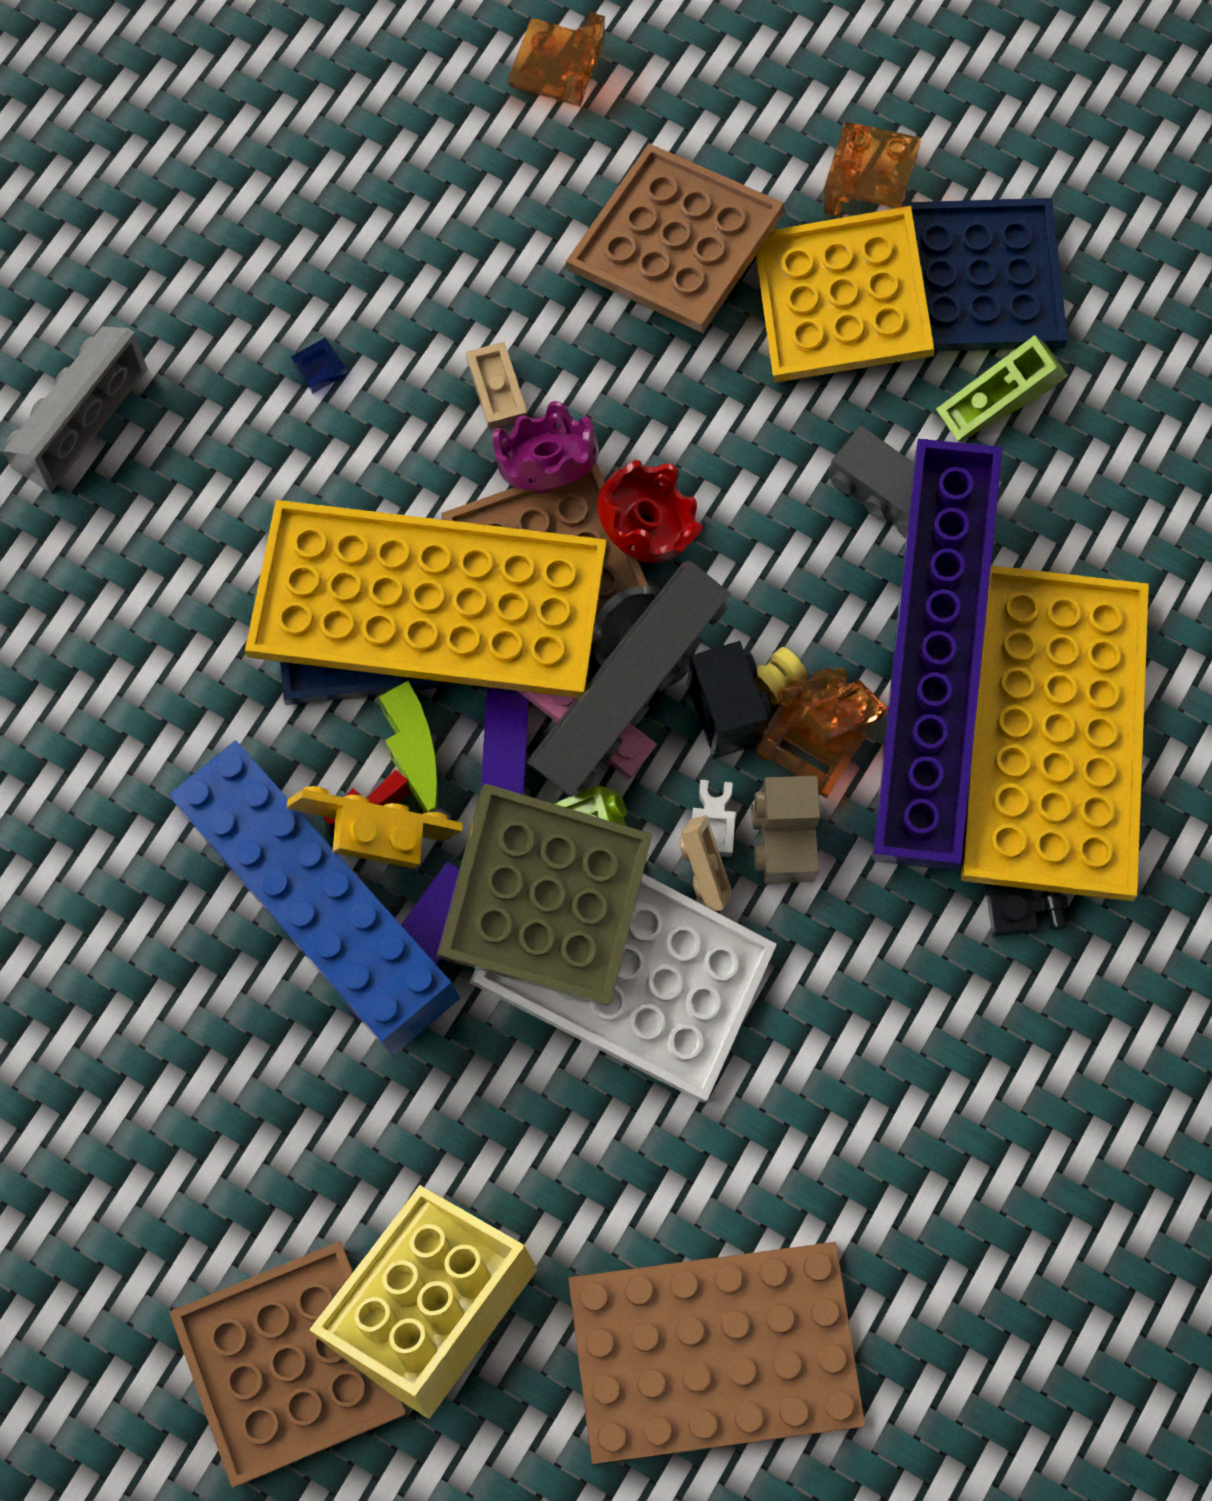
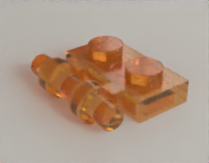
M827 667L816 671L813 678L808 680L806 678L794 680L788 684L786 689L781 690L778 694V699L783 706L791 704L802 705L797 716L824 744L881 720L887 710V707L861 680L848 684L846 682L848 674L843 667L835 669Z

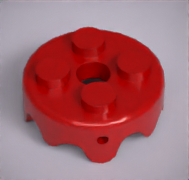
M635 460L622 469H617L600 489L597 499V512L603 529L611 541L623 553L639 561L663 563L674 559L698 536L703 528L702 524L695 521L696 499L692 496H683L677 489L676 483L679 477V470L676 466L666 463L657 467H648L643 465L640 460ZM638 511L648 515L651 523L643 520Z

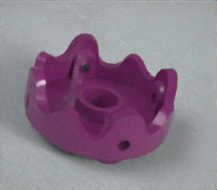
M560 401L550 402L545 415L540 418H530L525 415L519 416L509 437L503 429L495 428L493 430L494 453L502 478L513 487L530 490L537 494L547 493L552 489L566 486L580 479L592 469L599 454L596 433L590 418L584 416L579 419V422L570 415L567 407Z

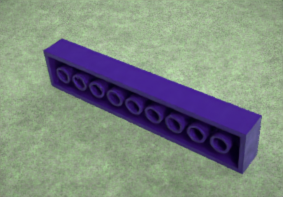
M918 439L872 851V861L952 871H957L961 865L1003 447Z

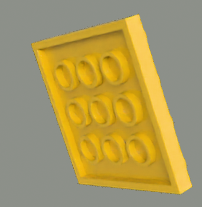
M911 206L775 229L756 254L774 383L935 356Z

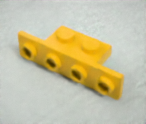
M317 786L304 787L287 799V809L335 819L333 853L412 869L420 865L422 837L445 841L462 832L463 823L447 820L448 816L443 813L426 812L419 814L409 812L407 806L395 803L381 806L369 803L368 798L360 795H347L344 797L329 795L327 789Z

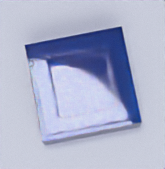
M326 337L291 356L292 364L312 394L347 375L346 367Z

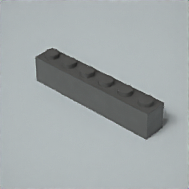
M692 561L683 562L589 681L584 693L574 700L526 763L566 795L572 797L576 791L582 794L595 779L596 773L592 770L602 757L609 760L621 746L623 740L619 736L627 725L631 724L634 727L647 713L649 706L645 702L655 690L661 693L672 681L676 674L672 668L681 656L688 659L698 648L702 641L698 637L699 633L707 623L713 626L724 615L728 608V605L724 602L731 593Z

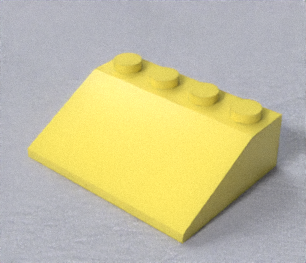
M419 1185L310 1328V1332L392 1396L430 1419L533 1277L537 1268L525 1245Z

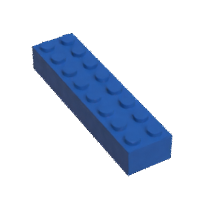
M236 740L168 794L185 818L392 1057L461 999L448 977L337 853L332 852L333 848L301 812L287 809L288 798Z

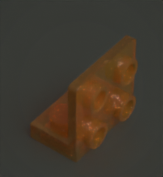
M590 12L585 27L579 25L577 31L535 18L531 19L509 74L508 85L581 107L604 45L605 16Z
M845 122L824 186V214L840 217L844 202L850 203L852 198L901 208L920 149L921 138Z

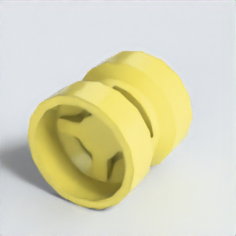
M781 647L771 655V661L768 664L757 666L758 677L754 678L758 692L765 691L770 704L777 705L786 698L787 691L791 687H799L808 680V674L800 660L790 650Z

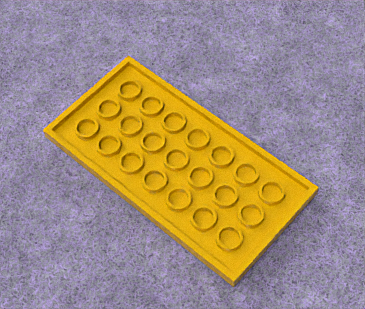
M276 500L245 653L247 658L578 698L584 693L587 683L607 539Z
M991 565L963 840L961 881L1134 901L1137 897L1149 584Z

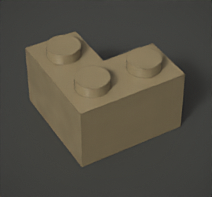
M817 776L767 777L764 779L761 792H755V804L751 805V821L753 830L760 829L761 845H754L755 871H763V884L815 882L819 872L816 828L820 820Z

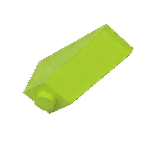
M1034 335L936 408L956 440L961 442L1035 401L1068 375L1048 346Z

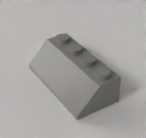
M101 327L94 337L91 336L84 341L80 348L79 356L72 365L61 370L52 390L45 398L39 399L34 404L29 419L21 429H16L8 437L3 453L12 469L51 493L148 370L134 331L121 327Z

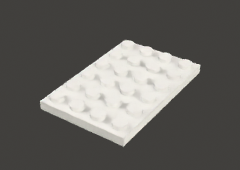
M643 874L611 1005L604 1006L479 969H475L469 983L700 1102H707L777 944Z

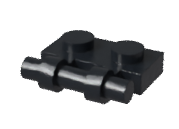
M985 884L992 936L1034 933L1038 929L1036 915L1048 914L1051 930L1067 927L1065 911L1068 910L1067 896L1062 895V893L1044 891L1045 898L1033 899L1032 889Z

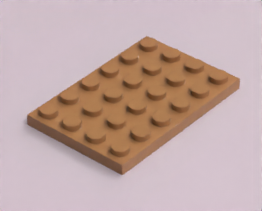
M836 1242L568 1277L592 1465L865 1427Z

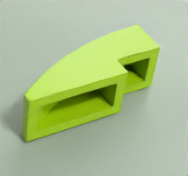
M406 681L379 696L381 710L396 733L385 740L387 752L398 771L408 780L409 788L423 812H438V775L431 733L422 706L409 681Z

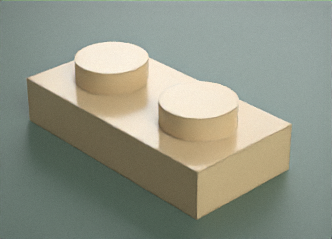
M505 342L467 351L466 360L488 430L515 423L516 419L521 415L527 416V410Z
M705 815L692 818L681 833L680 849L684 859L691 862L695 874L693 876L695 894L711 910H724L733 892L708 817Z

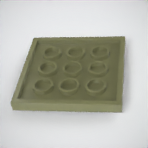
M485 783L481 787L436 957L604 1006L611 1005L652 834Z

